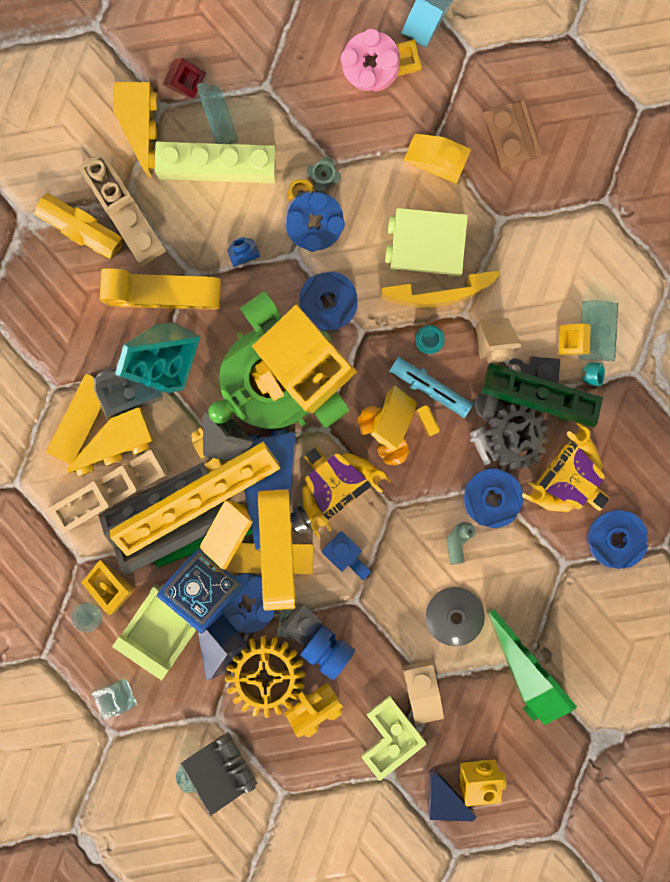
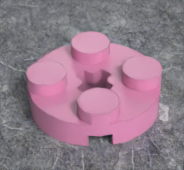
M368 29L353 37L346 45L340 57L345 77L355 88L362 91L374 90L376 92L387 88L397 78L400 70L401 58L397 45L388 35L375 29ZM369 55L378 56L375 60L377 65L374 68L370 65L366 68L364 66Z

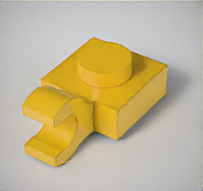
M264 361L255 365V368H252L250 373L263 394L268 392L273 401L284 396L278 380Z

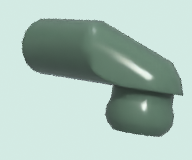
M461 522L457 524L446 538L451 565L465 562L462 547L469 538H473L475 535V527L470 523Z

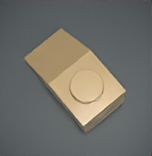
M427 660L402 666L415 725L444 719L432 661Z

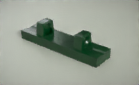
M489 363L481 389L482 394L499 398L503 403L509 405L515 403L557 416V419L568 422L570 420L593 428L598 423L603 397L493 363Z

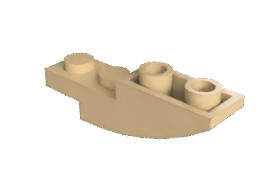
M103 151L78 167L141 267L166 252Z

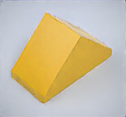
M101 560L81 582L108 615L117 612L136 589Z

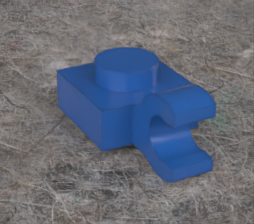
M342 530L321 551L341 572L349 566L362 580L371 573L357 558L362 550Z

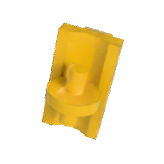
M327 682L308 696L304 691L298 694L300 702L284 712L298 738L303 735L310 737L318 732V724L325 719L335 720L342 715L341 708L343 706L331 685Z

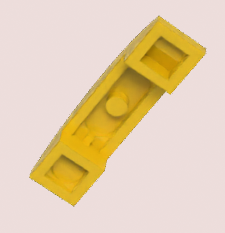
M499 270L471 274L467 278L468 287L412 295L411 284L381 288L380 294L382 299L398 305L417 308L442 307L474 297L490 287L500 277Z

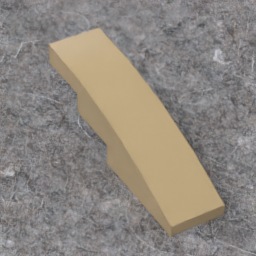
M156 448L104 477L93 481L50 507L49 511L61 533L65 534L170 473Z

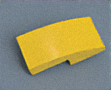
M393 386L387 392L383 410L375 416L371 435L379 443L387 446L392 451L398 449L411 423L417 402L399 388Z

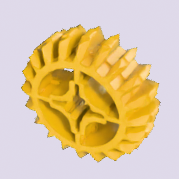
M261 636L259 646H257L254 638L249 639L251 649L247 647L242 649V656L233 658V661L237 664H231L226 667L228 671L234 672V674L227 675L225 681L235 683V685L227 689V692L229 694L238 692L239 694L233 699V702L237 704L243 699L245 703L242 711L246 712L251 705L255 707L253 716L256 717L259 714L260 708L264 709L266 718L270 717V708L273 707L277 715L282 714L280 704L290 709L292 708V703L288 698L299 700V693L294 688L304 689L305 684L296 680L304 678L306 675L305 671H296V668L303 665V660H292L297 655L296 649L291 650L288 654L285 652L289 645L287 641L282 644L281 648L276 647L277 637H273L271 645H266V636ZM260 653L259 667L248 673H241L243 664L253 655ZM269 653L281 658L287 665L288 670L283 671V669L274 668L270 663ZM264 662L268 675H273L274 679H269L267 690L265 689L263 678H258L257 674L261 675ZM283 680H290L287 689L278 697L271 699L272 685ZM243 682L258 686L262 699L251 695L244 687Z

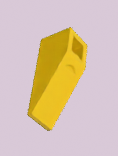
M114 82L113 111L147 177L152 178V169H155L153 139L157 140L158 124L157 121H153V110H158V93L153 91L150 82Z
M136 408L111 418L67 467V472H77L78 477L95 471L94 465L105 462L106 466L122 461L121 455L130 451L133 452V455H137L150 450L149 444L156 441L144 410Z

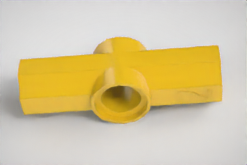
M49 193L41 197L37 203L34 214L61 230L60 233L81 246H88L111 261L120 251L124 239L99 224L97 219L77 207L72 208Z

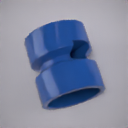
M322 624L299 655L311 665L318 663L320 671L333 681L347 665L356 649L343 639L337 641L335 639L336 634Z

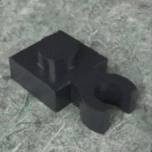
M531 356L529 357V365H526L520 359H511L508 362L509 365L518 366L519 372L559 383L560 359Z

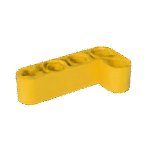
M122 269L101 270L100 301L105 305L200 310L220 309V278L130 274Z
M289 489L258 491L264 610L296 609Z

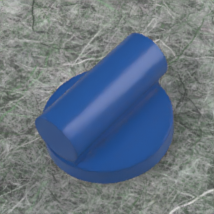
M245 237L235 239L227 249L233 267L261 257L255 241Z

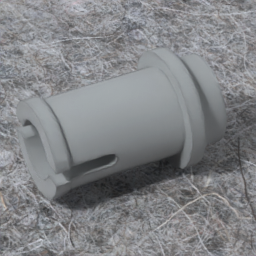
M485 425L469 432L471 436L469 441L474 442L483 465L491 463L487 451H489L490 455L495 451L494 447H487L486 445L492 439L485 434V431H488ZM500 456L494 458L492 457V460L496 461L500 458Z

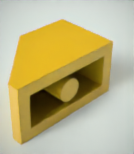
M415 133L403 162L457 184L471 149L445 137Z

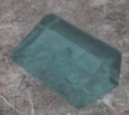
M198 84L197 89L215 143L232 144L237 142L238 137L221 88L215 85Z
M601 300L582 302L581 323L591 325L590 354L579 355V359L615 362L618 303Z

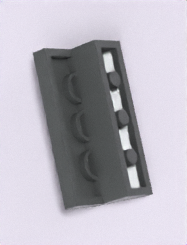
M204 462L98 515L103 533L113 546L119 567L125 576L207 534L224 502L129 556H126L110 538V530L208 474L209 472Z

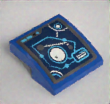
M198 548L170 577L156 597L198 632L203 634L221 616L223 609L242 591L244 584L226 569L219 567Z

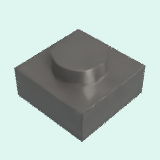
M298 603L296 609H293L280 627L297 643L306 646L322 625V622L306 606Z

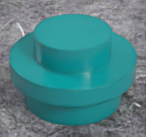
M434 325L423 326L415 336V344L424 354L430 355L439 352L445 342L442 330Z

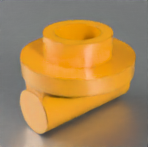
M370 406L361 411L357 422L362 435L372 432L375 416L383 408Z
M405 437L395 451H392L383 444L376 447L379 456L387 465L402 464L410 453Z

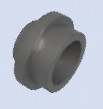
M301 506L295 507L294 512L291 513V522L295 530L300 535L305 532L307 534L312 533L311 522L305 510Z

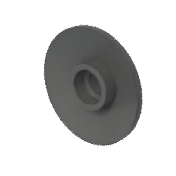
M460 587L443 589L434 595L427 606V627L433 637L445 645H466L480 634L484 626L485 613L482 603L476 595L467 589ZM455 612L460 613L462 616L459 623L451 621V615Z

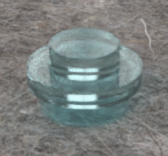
M86 602L78 605L73 610L71 619L77 630L87 633L98 628L102 620V614L95 604Z

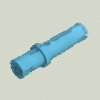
M400 356L397 357L389 370L390 373L411 385L410 388L414 391L416 389L420 390L460 415L463 419L473 405L472 401L465 399L426 374L427 370L424 368L418 369ZM407 372H410V373H412L413 375L417 376L418 378H420V379L423 380L424 382L428 383L429 386H426L425 384H423V383L420 382L419 380H417V379H415L414 377L410 376L409 374H407ZM436 388L437 390L444 393L451 399L455 400V402L450 401L449 399L445 398L433 389Z

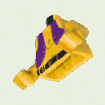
M577 423L579 432L576 435L570 431L567 432V436L573 441L567 442L536 483H528L533 487V492L531 495L523 493V498L537 503L548 511L569 512L573 508L581 509L586 502L599 511L606 505L610 497L598 488L605 478V475L601 472L603 464L597 448L590 438L588 428Z
M318 446L313 448L303 456L314 471L304 478L306 482L302 486L303 508L311 522L314 534L320 537L318 529L321 526H327L331 532L332 527L328 522L331 517L372 486L378 492H382L378 487L379 481L386 479L391 483V479L383 471H379L367 459L351 453H343L342 455L336 453L327 459Z

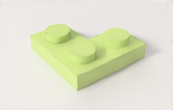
M390 695L366 713L383 738L364 752L361 758L379 781L427 744Z

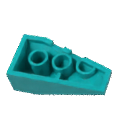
M174 322L156 324L123 345L115 374L131 381L142 383L153 389L156 388L164 393L182 391L185 389L201 336Z

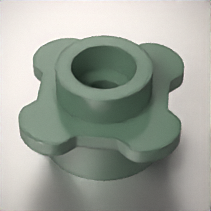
M324 157L315 165H310L307 168V176L313 179L315 189L319 192L325 191L327 186L332 183L337 184L341 180V174L335 171L333 161L329 157ZM326 172L327 175L322 177L321 173Z

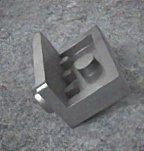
M113 369L104 370L93 379L94 392L107 420L133 409L156 403L163 398L160 390L123 378L115 374L116 370Z

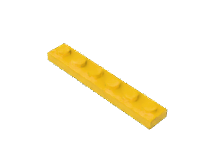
M261 442L110 530V538L126 556H129L280 469L279 462L266 444Z

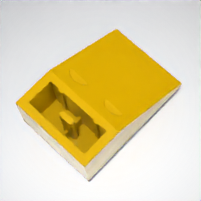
M295 305L252 345L253 349L284 388L305 411L312 414L358 372L298 305Z

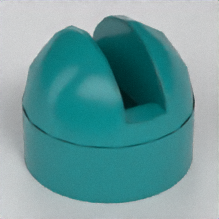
M595 362L586 364L582 368V371H586V376H581L582 380L587 385L602 386L605 377L604 364Z

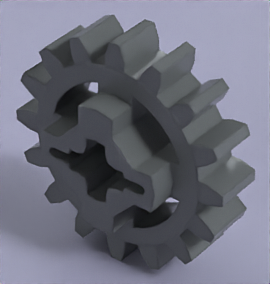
M514 405L504 407V410L496 411L495 415L497 418L488 421L493 429L485 431V434L492 438V441H489L486 445L487 447H494L495 451L491 456L493 458L500 456V465L509 464L510 469L531 467V464L540 461L538 455L546 454L547 451L542 447V444L549 442L548 438L543 437V433L548 431V427H541L540 423L543 417L535 418L534 409L525 411V406L518 405L514 407ZM510 418H518L515 422H507ZM527 451L525 455L517 456V453Z

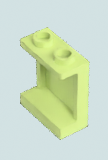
M397 208L395 216L389 217L388 234H393L392 246L387 245L385 263H390V271L396 272L399 269L448 274L450 278H460L463 269L468 215Z
M162 584L161 587L158 585L152 587L149 595L133 619L112 646L161 681L196 632L194 627L156 597L165 584Z

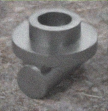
M482 393L478 395L474 402L475 411L485 420L497 418L495 412L504 408L501 399Z

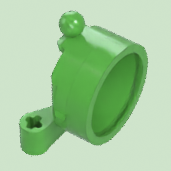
M263 291L240 307V310L255 331L245 336L241 332L236 334L239 340L230 348L220 368V390L224 401L218 400L213 402L209 407L208 415L216 424L227 423L231 419L232 413H234L249 425L264 430L285 429L298 422L302 427L306 424L303 419L310 412L305 411L287 390L284 392V396L273 401L272 398L258 395L250 384L252 367L261 360V357L253 349L252 345L282 318L275 304L267 293ZM320 330L331 342L329 334ZM335 392L314 414L326 429L350 412L339 394Z

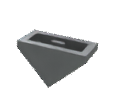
M205 411L203 416V456L230 461L251 447L253 441L232 418L227 423L216 424L210 419L208 412Z

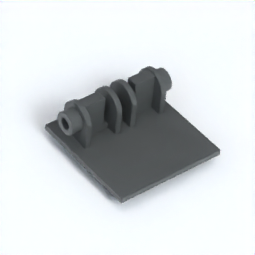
M229 732L223 734L180 763L209 816L218 812L243 793L247 794L256 788L255 785L258 784Z

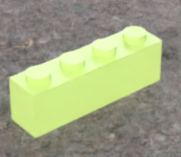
M156 142L155 173L159 180L276 183L277 154L275 146Z

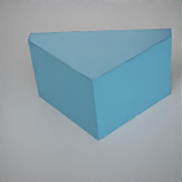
M416 0L401 35L410 40L415 39V43L427 48L454 0Z

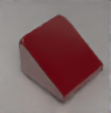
M178 58L174 60L163 85L191 99H195L206 76V72L184 58Z

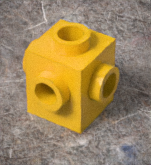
M495 760L460 763L458 787L465 805L476 806L501 803L502 790H506V777L504 772H500Z

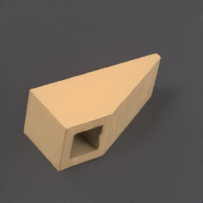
M508 318L480 321L476 324L480 360L487 359L488 364L506 362L505 360L509 359L515 351L521 348L520 341Z

